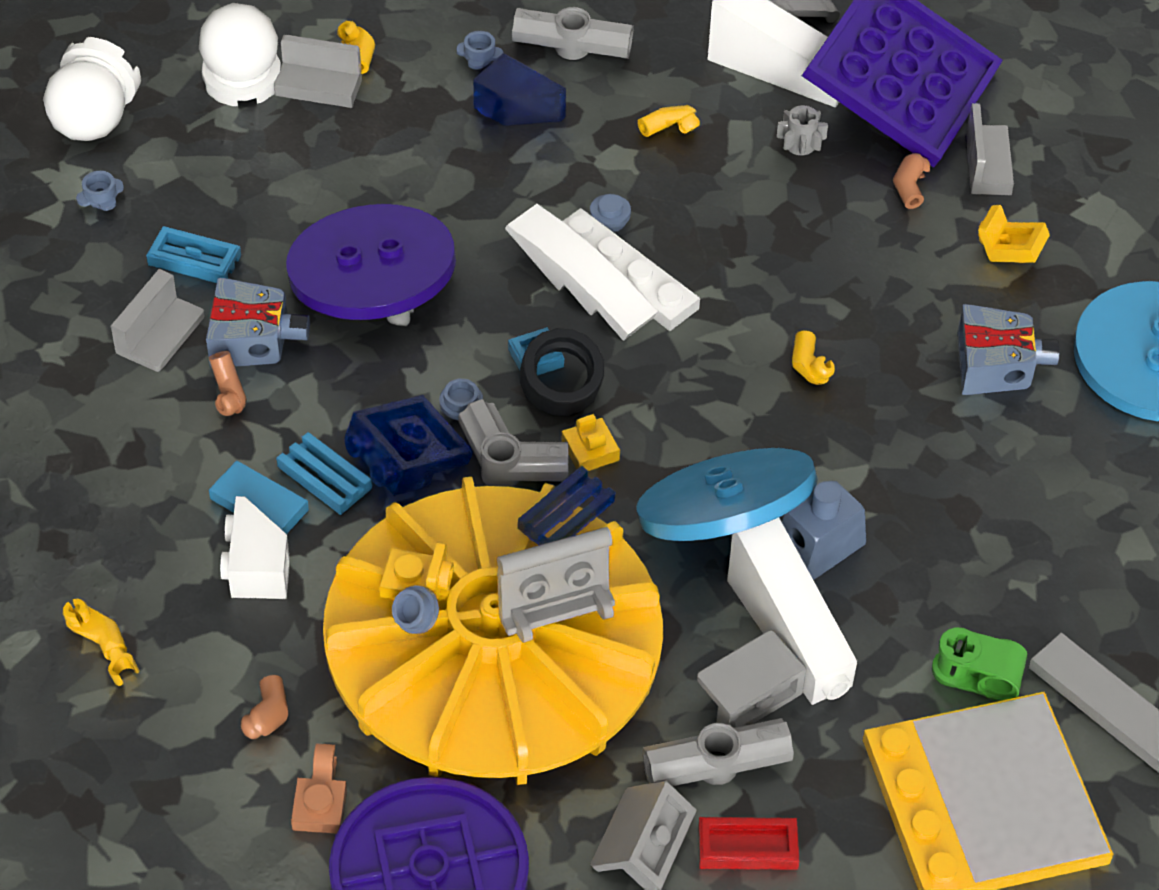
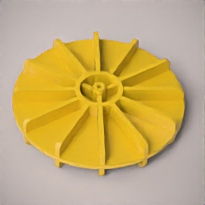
M472 477L462 478L461 489L431 495L404 507L394 502L386 507V518L372 527L355 544L347 556L339 559L336 566V574L329 589L324 609L323 622L325 655L336 689L346 706L357 718L359 728L365 735L373 734L396 752L428 766L430 776L440 777L442 772L445 771L472 777H514L516 785L527 784V775L545 772L566 765L589 753L595 756L599 755L606 749V742L627 724L649 695L660 663L663 642V619L658 587L653 583L645 565L636 552L623 539V528L616 521L606 524L589 511L555 497L554 485L545 483L540 492L503 486L475 487ZM608 527L613 541L612 546H609V590L615 599V606H612L614 616L603 620L598 612L594 611L532 629L533 640L524 643L521 642L517 634L508 636L499 616L497 557ZM436 543L447 544V561L454 563V569L449 590L441 589L438 618L429 631L422 634L408 633L393 618L392 604L394 599L380 597V584L391 548L433 555Z

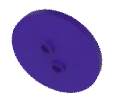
M374 204L353 207L333 213L309 226L297 237L289 249L286 267L293 293L309 308L341 319L370 320L404 313L433 298L450 280L456 265V255L450 231L436 217L412 207Z
M421 777L386 786L364 799L352 810L335 836L329 859L331 890H527L529 856L527 844L519 824L509 810L495 797L463 781L441 777Z

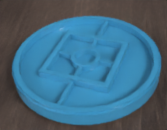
M1142 281L1112 288L1099 295L1086 307L1079 319L1074 337V356L1083 379L1098 396L1125 413L1153 421H1159V282Z
M785 448L740 451L693 464L665 477L650 487L640 497L636 510L642 529L656 538L672 541L717 538L760 526L788 513L811 495L817 485L818 478L812 458L801 451Z

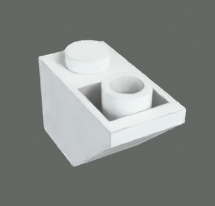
M236 496L234 515H226L225 541L231 543L230 552H222L221 579H229L231 598L287 599L290 568L287 534L246 497Z

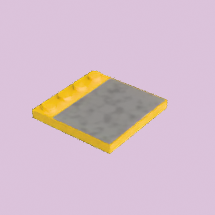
M1045 692L864 730L863 742L918 890H997L1111 863L1114 854Z

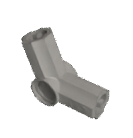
M484 399L469 403L467 408L459 413V424L481 466V476L486 486L515 487L519 481H568V442H520L509 433L495 404L485 402Z

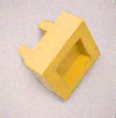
M594 414L576 420L575 427L562 431V442H568V455L579 474L620 460V449L603 418L596 419Z

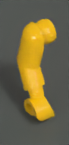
M72 599L75 606L74 609L69 602L64 605L63 616L67 627L73 632L99 644L104 657L111 661L108 666V672L115 685L121 686L124 684L119 675L122 670L130 668L136 674L140 672L132 655L126 653L127 647L120 629L113 619L92 609L81 599Z

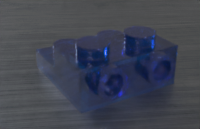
M424 395L353 412L344 437L345 447L349 455L354 458L361 457L370 468V476L374 484L379 487L386 486L393 496L429 487L434 473L467 465L473 454V450Z

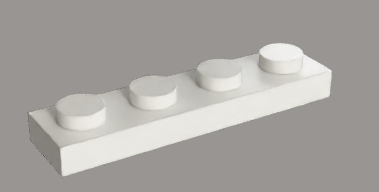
M582 208L562 221L596 248L639 290L658 311L653 319L667 330L671 331L699 310L700 298Z

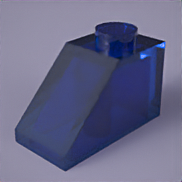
M504 53L473 79L474 108L482 115L490 117L504 126L560 122L566 117V88Z

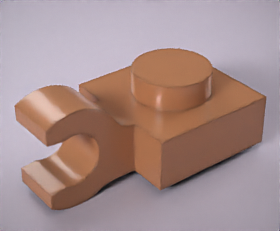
M316 744L312 779L297 778L291 819L293 831L337 834L343 823L347 784L346 781L334 780L337 757H334L335 745Z

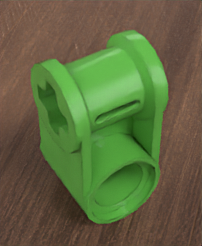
M955 627L948 629L942 634L939 640V653L936 654L932 662V673L935 679L944 686L980 694L994 701L1017 698L1026 665L1027 651L1015 641L998 639L972 632L965 628ZM962 640L961 649H956L958 641ZM952 665L957 667L954 675H950Z

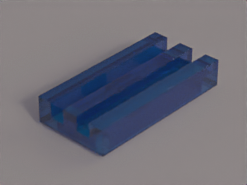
M581 466L518 518L517 529L537 545L575 536L615 502L616 492L610 487L606 490L602 488V481L596 476L593 479L588 477V470ZM591 495L595 497L593 501L549 538L545 536L559 522H563L572 515L573 511Z

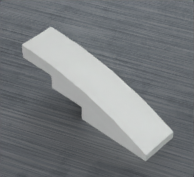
M534 205L505 227L507 232L558 291L566 287L591 316L598 311L623 341L647 324L658 313L639 290L596 248L540 205Z

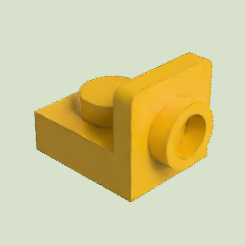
M437 542L433 555L391 548L380 584V597L395 599L401 591L416 585L429 588L438 600L441 589L449 590L453 576L454 563L447 561V544Z

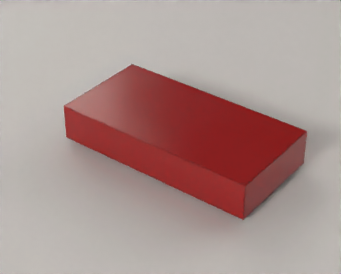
M699 817V869L798 870L797 818Z

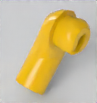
M345 21L338 27L337 35L341 39V43L356 45L360 48L361 74H364L369 70L375 49V41L367 31L357 26L355 22Z
M689 105L662 107L638 119V128L643 136L649 137L677 123L680 132L686 134L699 127L700 120L695 115L697 111Z
M799 331L795 335L792 367L811 384L822 385L827 383L835 372L834 363L832 360H829L825 364V356H814L815 334L810 331Z

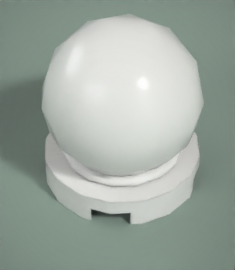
M238 3L228 4L214 10L201 27L199 50L204 60L202 78L206 84L207 93L220 103L238 106L237 101H248L256 98L258 104L275 94L274 83L281 68V62L276 54L278 36L271 19L255 6Z
M87 37L84 43L74 44L72 42L68 46L60 62V69L50 77L43 97L46 114L55 130L71 140L92 141L107 136L119 124L125 105L132 101L141 83L139 68L136 66L132 69L130 64L122 58L125 52L123 49L107 40Z

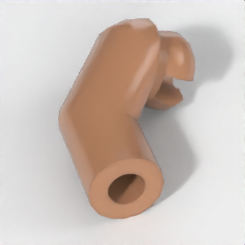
M913 153L903 158L893 177V183L905 207L908 209H915L923 203L924 197L916 182L918 179L925 178L923 171L930 172L929 160L918 153Z
M230 351L215 353L209 357V361L221 393L216 398V408L224 416H231L234 413L239 414L245 408L247 398L236 372Z
M270 675L261 679L259 684L262 701L251 709L250 714L243 716L241 719V729L245 736L250 739H257L261 735L267 736L287 720L288 706L283 679L278 675Z

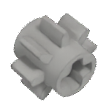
M805 105L796 106L791 111L785 110L783 121L778 122L776 135L777 138L784 139L783 149L789 150L795 155H807L814 150L820 151L822 140L827 138L828 123L820 122L821 112Z

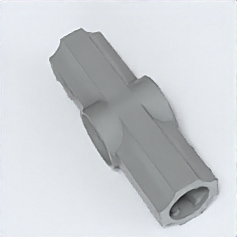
M567 7L557 14L517 8L514 15L512 41L554 47L558 55L569 60L583 58L588 53L629 59L634 26L590 19L589 13L578 7Z
M782 718L736 728L724 723H712L705 726L698 736L646 746L642 750L648 784L667 781L671 786L700 780L712 785H723L730 782L737 772L793 761L794 756L791 733L787 722H784ZM721 752L724 753L725 756H715L710 753Z

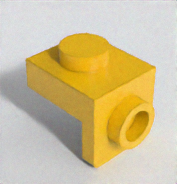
M1001 205L991 206L978 229L979 241L984 245L990 262L1035 263L1050 236L1046 223L1007 222Z

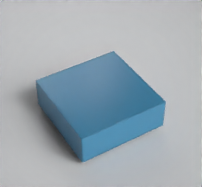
M548 327L508 340V350L519 370L529 343L542 332L548 331ZM551 352L542 356L537 364V376L563 368L564 356L562 352Z

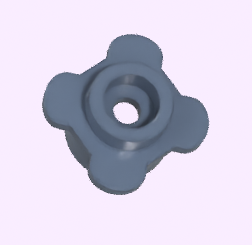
M485 31L469 33L465 37L464 42L459 43L456 48L457 54L464 56L468 61V66L472 69H482L491 61H499L503 57V50L495 47L493 35Z
M106 171L91 172L82 180L83 191L77 194V203L83 207L91 205L104 211L111 210L116 206L115 199L117 194L124 189L123 182L119 179H114Z

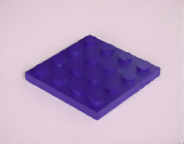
M853 0L801 76L910 152L921 154L922 157L927 158L930 166L934 168L970 114L971 104L978 101L1003 60L917 0Z

